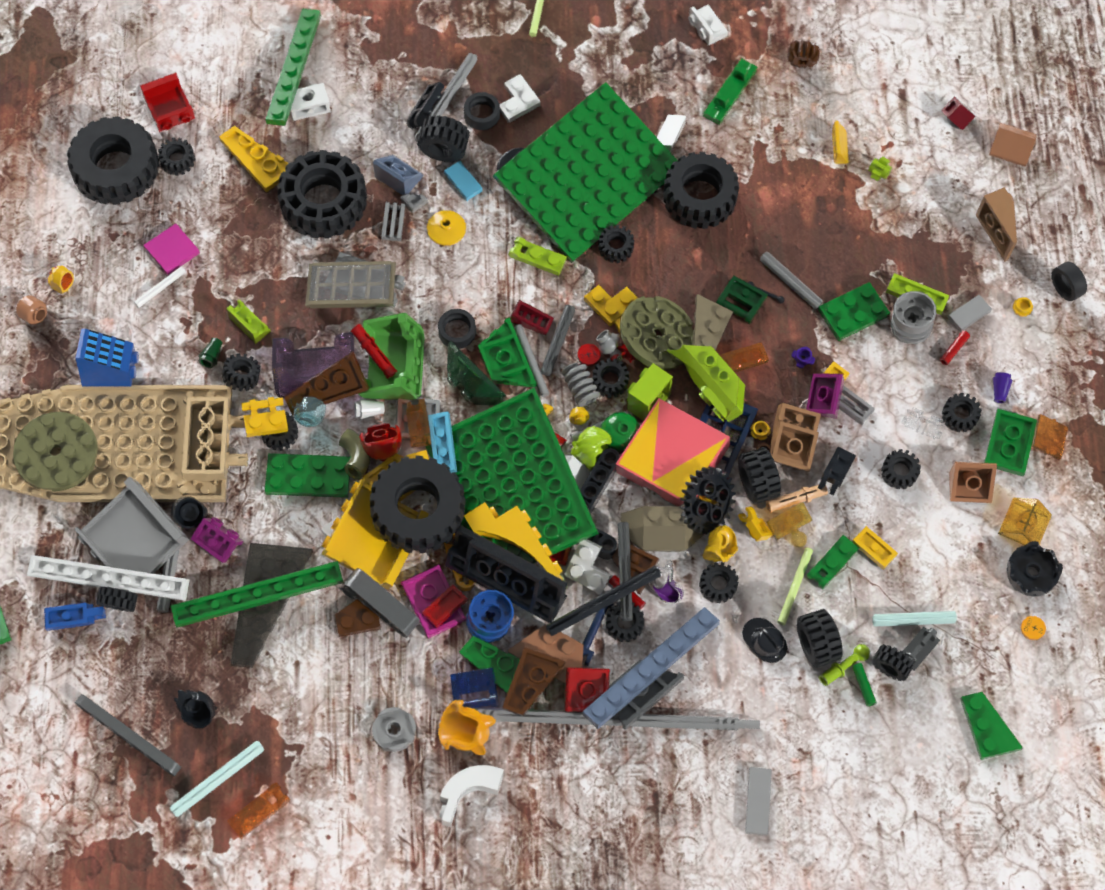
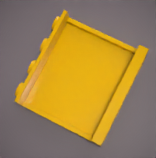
M362 478L359 483L355 481L350 490L352 496L350 500L346 499L340 509L343 513L340 518L336 517L331 526L333 532L331 536L327 535L321 545L324 550L321 554L333 561H338L340 565L352 571L356 568L363 570L379 585L389 590L394 585L409 553L405 552L404 548L399 547V549L392 547L391 542H385L380 537V532L375 530L370 514L372 487L364 483L365 478ZM398 501V510L408 518L423 519L429 515L424 510L417 512Z

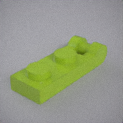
M516 237L514 247L508 253L515 260L557 276L560 275L567 260V256L530 243L522 237ZM521 249L526 250V253H522Z

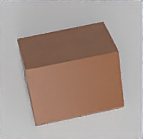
M999 123L989 155L1026 167L1037 134Z
M954 462L949 472L950 501L992 503L997 464Z

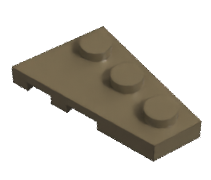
M697 294L695 297L693 345L712 346L716 350L733 311Z

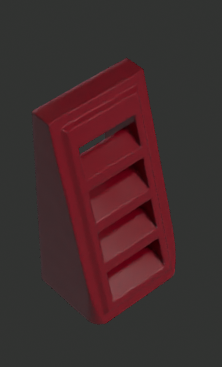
M519 300L510 315V320L516 325H522L524 328L547 335L554 317ZM527 314L531 315L529 320L526 319ZM535 317L538 318L536 324L533 323ZM542 320H545L546 322L544 326L541 327L540 324Z

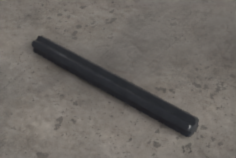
M655 565L554 620L551 624L546 625L548 633L554 636L662 576L660 569Z

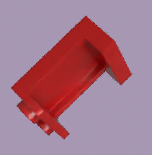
M176 72L140 85L143 97L159 132L169 130L174 126L188 123L195 119L193 108L187 100Z

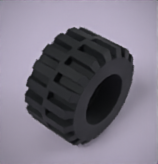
M430 116L423 121L417 146H419L418 148L423 154L432 159L443 162L459 161L465 155L470 132L463 123L447 116Z
M765 447L740 454L738 457V470L748 498L757 504L779 497L781 481L776 463L770 452Z
M820 609L797 618V633L806 658L814 667L817 668L842 659L843 647L838 628L832 616L825 609Z

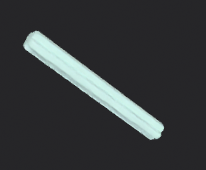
M255 741L170 806L172 813L179 817L264 751L261 743Z

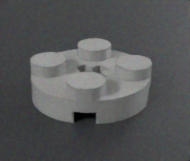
M391 707L381 711L372 726L374 740L384 751L398 752L406 749L414 742L416 735L414 718L410 713L398 707ZM393 724L401 728L396 735L388 732Z

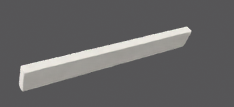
M35 555L30 557L27 576L94 587L118 588L132 593L186 601L190 581L184 578Z

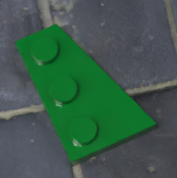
M983 692L965 695L960 698L980 760L1023 749Z

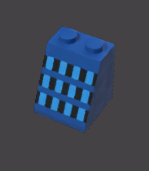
M81 329L76 363L82 386L131 387L132 379L136 378L135 363L139 362V353L135 351L134 343L96 331Z

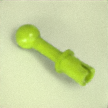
M864 644L857 645L853 650V654L840 664L837 662L832 663L831 667L818 677L822 685L828 686L837 678L844 677V671L857 661H865L870 657L869 647Z

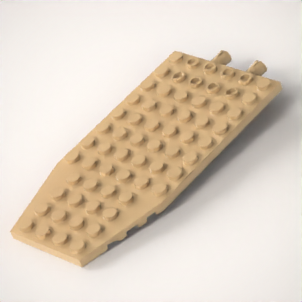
M65 385L56 390L47 389L38 394H24L15 399L0 400V488L55 502H111L127 487L124 482L129 477H132L142 485L156 502H175L180 497H194L199 502H226L229 466L248 467V453H229L230 430L232 428H245L243 416L231 415L232 385L230 387L226 385H131V387ZM51 412H66L80 417L93 430L98 442L95 466L86 479L70 489L57 492L37 489L28 484L16 469L13 459V448L20 431L38 416ZM53 447L51 455H58L61 452V448Z

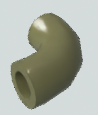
M348 428L341 436L339 446L348 451L350 455V460L345 466L346 473L351 478L360 480L370 465V457L361 445L360 435Z

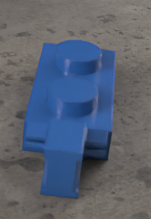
M87 602L44 608L45 629L50 631L95 624V620L106 618V609L103 606L94 607L93 604H87Z

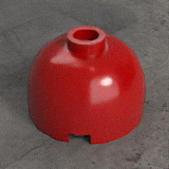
M390 423L370 426L367 428V433L363 435L362 432L360 434V442L369 457L386 461L388 458L393 457L401 448V430L398 425H395V428L390 427Z

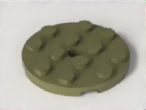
M660 296L637 298L629 304L621 316L620 333L630 354L648 367L654 363L662 370L676 369L684 363L670 355L667 349L678 350L682 345H693V323L681 307ZM655 329L659 330L662 336H656Z
M66 412L43 414L30 421L18 434L13 448L14 464L21 477L37 489L52 490V492L67 490L81 483L92 472L98 453V442L91 427L80 417ZM53 447L61 448V452L56 456L51 455Z

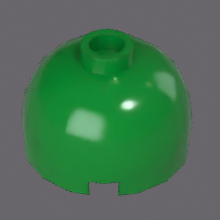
M617 412L608 416L600 428L611 436L612 443L606 444L608 448L615 449L619 454H622L640 425L631 414Z

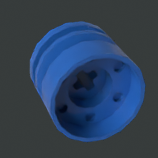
M486 590L477 594L473 598L466 616V626L469 633L487 643L501 640L507 634L514 617V608L511 600L504 593L497 590ZM486 617H487L488 619H491V618H492L493 620H492V622H490L489 620L485 621V618H486Z

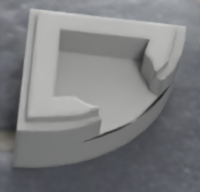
M408 193L400 197L401 201L412 213L428 203V199L421 194Z

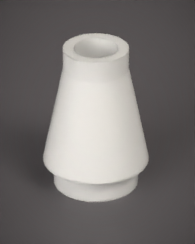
M363 399L354 401L355 418L360 417V419L384 414L385 412L384 402Z

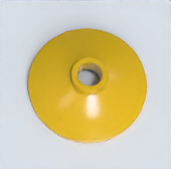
M450 210L435 213L427 223V233L430 239L443 246L458 243L466 232V224L462 216Z

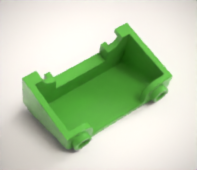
M406 312L364 320V329L371 337H374L377 346L398 372L387 379L369 355L368 379L365 378L369 388L367 391L358 394L364 399H419L422 390L425 340L424 330L421 325Z

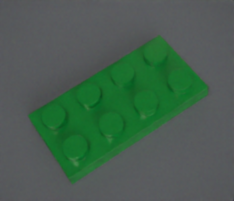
M268 453L265 495L348 498L350 476L346 473L345 466L349 462L350 456Z

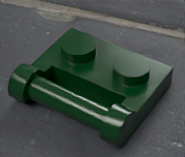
M733 275L716 303L733 311L734 314L743 318L744 322L750 325L767 299L768 294ZM727 297L750 308V312L748 313L726 300Z

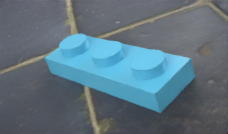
M447 411L428 415L433 458L437 459V463L440 465L445 463L449 466L451 473L457 472L450 413Z

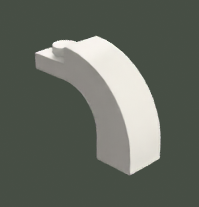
M477 765L468 767L455 774L444 786L440 795V801L447 803V805H442L439 817L442 818V825L451 827L457 806L466 794L473 791H484L498 795L504 776V769L488 765Z

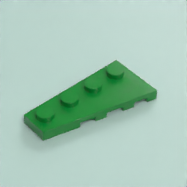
M472 636L459 653L504 692L508 693L520 659Z

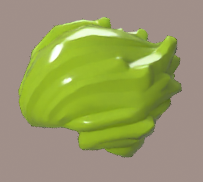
M587 427L580 434L578 440L572 442L573 448H571L570 453L592 471L602 452L608 448L606 444L612 443L611 436L599 427Z

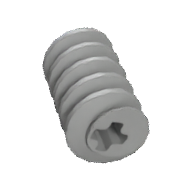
M573 363L562 370V375L565 376V381L568 383V388L571 390L575 402L578 403V407L585 408L595 402L600 396V392H594L597 386L591 385L594 380L593 378H588L590 372L585 371L587 366L585 364Z

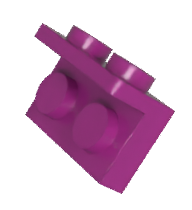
M203 518L192 535L191 540L222 563H226L236 546L242 545L243 540L239 538L240 535L236 531L222 526L223 522L218 518Z

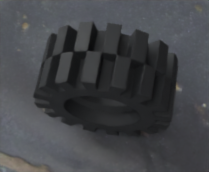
M172 138V142L168 139L166 140V145L164 143L161 144V148L158 150V157L161 167H163L165 172L168 171L170 175L174 172L175 176H178V172L184 175V170L189 172L190 167L193 168L195 155L192 145L188 144L187 140L182 141V138H178V141H176L175 138ZM181 152L184 154L181 160L172 161L169 159L173 153Z
M610 225L609 230L605 228L599 237L598 249L600 255H604L606 261L610 258L611 263L614 260L620 263V259L624 262L627 257L630 258L634 249V236L631 234V231L629 229L626 231L625 226H622V229H620L619 225H616V228ZM613 239H619L623 241L624 246L620 249H614L609 246V242Z
M240 353L236 357L230 355V358H227L224 362L223 382H227L226 386L228 387L232 385L233 390L239 388V391H242L245 388L246 391H249L250 388H255L260 375V364L258 365V361H253L254 357L252 356L247 358V354H244L243 357ZM241 370L245 371L248 374H239L235 371Z
M610 358L606 362L604 360L600 361V365L597 363L592 377L594 380L593 385L597 386L596 392H601L603 397L605 394H608V398H611V395L618 397V393L622 395L624 390L627 389L629 382V371H627L626 365L623 367V362L621 361L618 364L617 359L610 362ZM609 372L615 373L618 376V381L615 384H608L603 380L604 374Z
M957 393L953 394L952 397L950 396L942 410V414H944L942 419L943 421L946 420L945 425L948 426L950 424L951 430L954 427L957 428L956 432H960L961 429H963V432H967L968 429L972 430L980 419L982 411L979 408L980 403H975V397L970 399V394L968 393L966 397L964 393H960L959 396ZM956 407L967 409L969 417L965 419L959 418L955 415L954 409Z
M285 412L288 432L280 437H276L273 434L261 435L264 444L266 443L269 448L272 446L273 450H276L278 447L282 451L285 446L288 449L290 448L289 444L294 445L295 439H298L296 420L288 412Z
M899 449L898 452L894 450L891 454L887 455L881 471H883L882 478L885 477L884 481L886 483L890 482V487L896 485V489H900L901 486L903 489H907L908 486L911 487L916 482L920 474L921 464H918V458L914 459V453L909 455L908 450L903 453V449ZM897 463L905 464L909 469V473L904 476L895 473L893 466Z
M715 562L713 566L710 564L707 566V569L703 570L699 587H701L700 591L704 593V597L706 599L710 598V602L717 600V603H721L723 600L725 603L729 598L732 599L736 593L739 578L738 575H735V569L731 570L729 564L726 567L723 562L720 565ZM715 576H722L727 581V586L721 590L715 589L711 585V579Z
M103 586L99 588L96 604L114 610L134 612L138 594Z
M617 602L616 606L612 605L611 609L608 610L606 629H608L609 635H613V639L616 640L618 638L619 642H623V640L630 642L631 639L635 640L638 635H641L645 618L643 617V611H640L638 605L635 607L632 602L633 625L628 629H623L617 624V619L621 616L620 602Z
M885 644L879 647L872 659V664L875 665L876 669H880L881 673H885L886 676H891L892 679H897L898 681H905L914 667L913 660L909 659L908 655H904L903 651H898L897 648H892L890 645L886 646Z

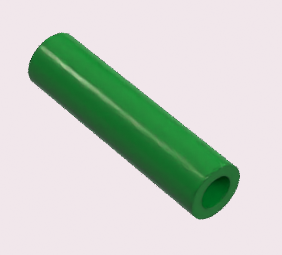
M863 664L853 665L852 668L866 706L870 707L877 704Z

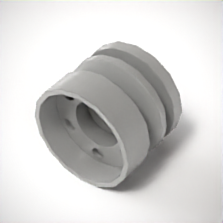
M910 291L897 298L893 308L891 330L898 340L907 344H917L925 341L930 336L936 316V305L933 299L919 291Z

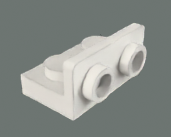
M709 5L698 10L695 7L690 8L689 22L692 26H695L700 38L705 40L708 46L728 36V31Z

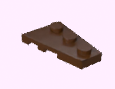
M524 647L502 709L524 716L566 662Z

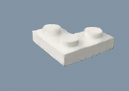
M521 74L504 83L505 89L512 98L500 104V112L508 123L541 106V101Z
M586 539L579 542L564 576L601 595L606 588L611 574L593 565L601 550V546Z

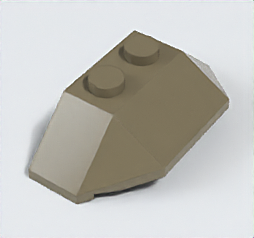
M642 506L621 513V522L629 523L630 541L643 551L685 552L705 535L694 532L688 528V524L683 523L685 518L681 517V514L684 510L679 509L680 506Z

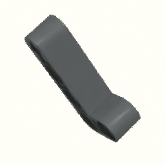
M356 568L340 586L341 591L351 599L357 598L405 638L420 623V619L359 568Z

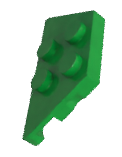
M510 317L506 318L504 324L495 329L487 339H484L478 345V350L492 383L534 388L536 387V381Z

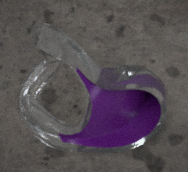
M667 560L665 567H658L661 573L668 572L665 584L659 587L656 584V580L648 583V585L663 602L675 604L682 600L684 591L682 586L673 580L674 569L672 560Z

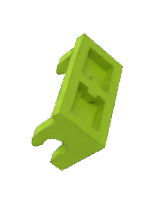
M239 299L237 300L238 305L235 308L231 305L226 308L229 319L256 344L270 333L271 330Z

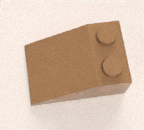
M1003 187L984 195L976 217L1004 262L1009 260L1017 243L1014 199Z

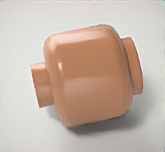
M27 295L18 302L16 313L22 320L35 325L46 318L47 307L40 299Z

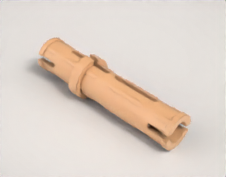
M819 484L809 488L805 486L799 491L767 500V510L769 513L802 502L809 503L812 499L828 495L827 487L825 485L820 490L818 489Z

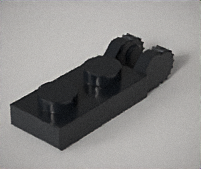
M441 82L433 83L426 87L406 121L408 128L422 127L423 121L427 118L426 116L433 110L432 106L435 101L442 95L441 92L445 86Z
M837 447L821 477L818 489L822 490L826 483L829 482L833 484L829 494L834 496L837 488H840L856 455L841 447Z

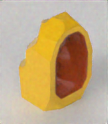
M63 265L52 267L48 283L51 289L63 294L73 284V273Z

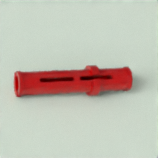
M361 323L350 331L361 344L362 350L365 349L387 379L398 372L377 346L374 337H371L366 332Z

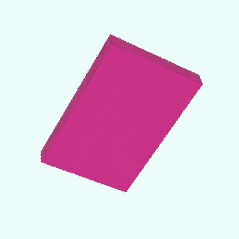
M439 565L401 582V586L416 616L420 619V624L428 639L466 621L461 607L437 629L422 615V611L450 587Z

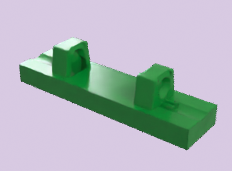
M741 58L704 111L703 117L720 125L756 73L758 66Z

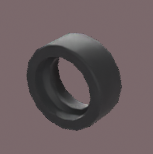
M478 92L469 96L464 103L466 123L476 130H487L494 127L500 119V104L492 94L486 92ZM478 104H486L493 109V114L487 118H477L471 114V108Z
M1068 261L1052 270L1051 278L1053 285L1059 295L1065 300L1074 301L1087 292L1086 278L1074 263Z
M451 309L445 312L438 322L440 340L444 345L453 349H462L469 346L476 335V324L473 316L462 309ZM453 320H461L468 324L469 331L460 338L450 337L445 332L446 325Z

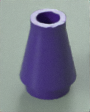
M1004 372L995 373V377L992 378L994 402L1006 403L1013 382L1011 374Z

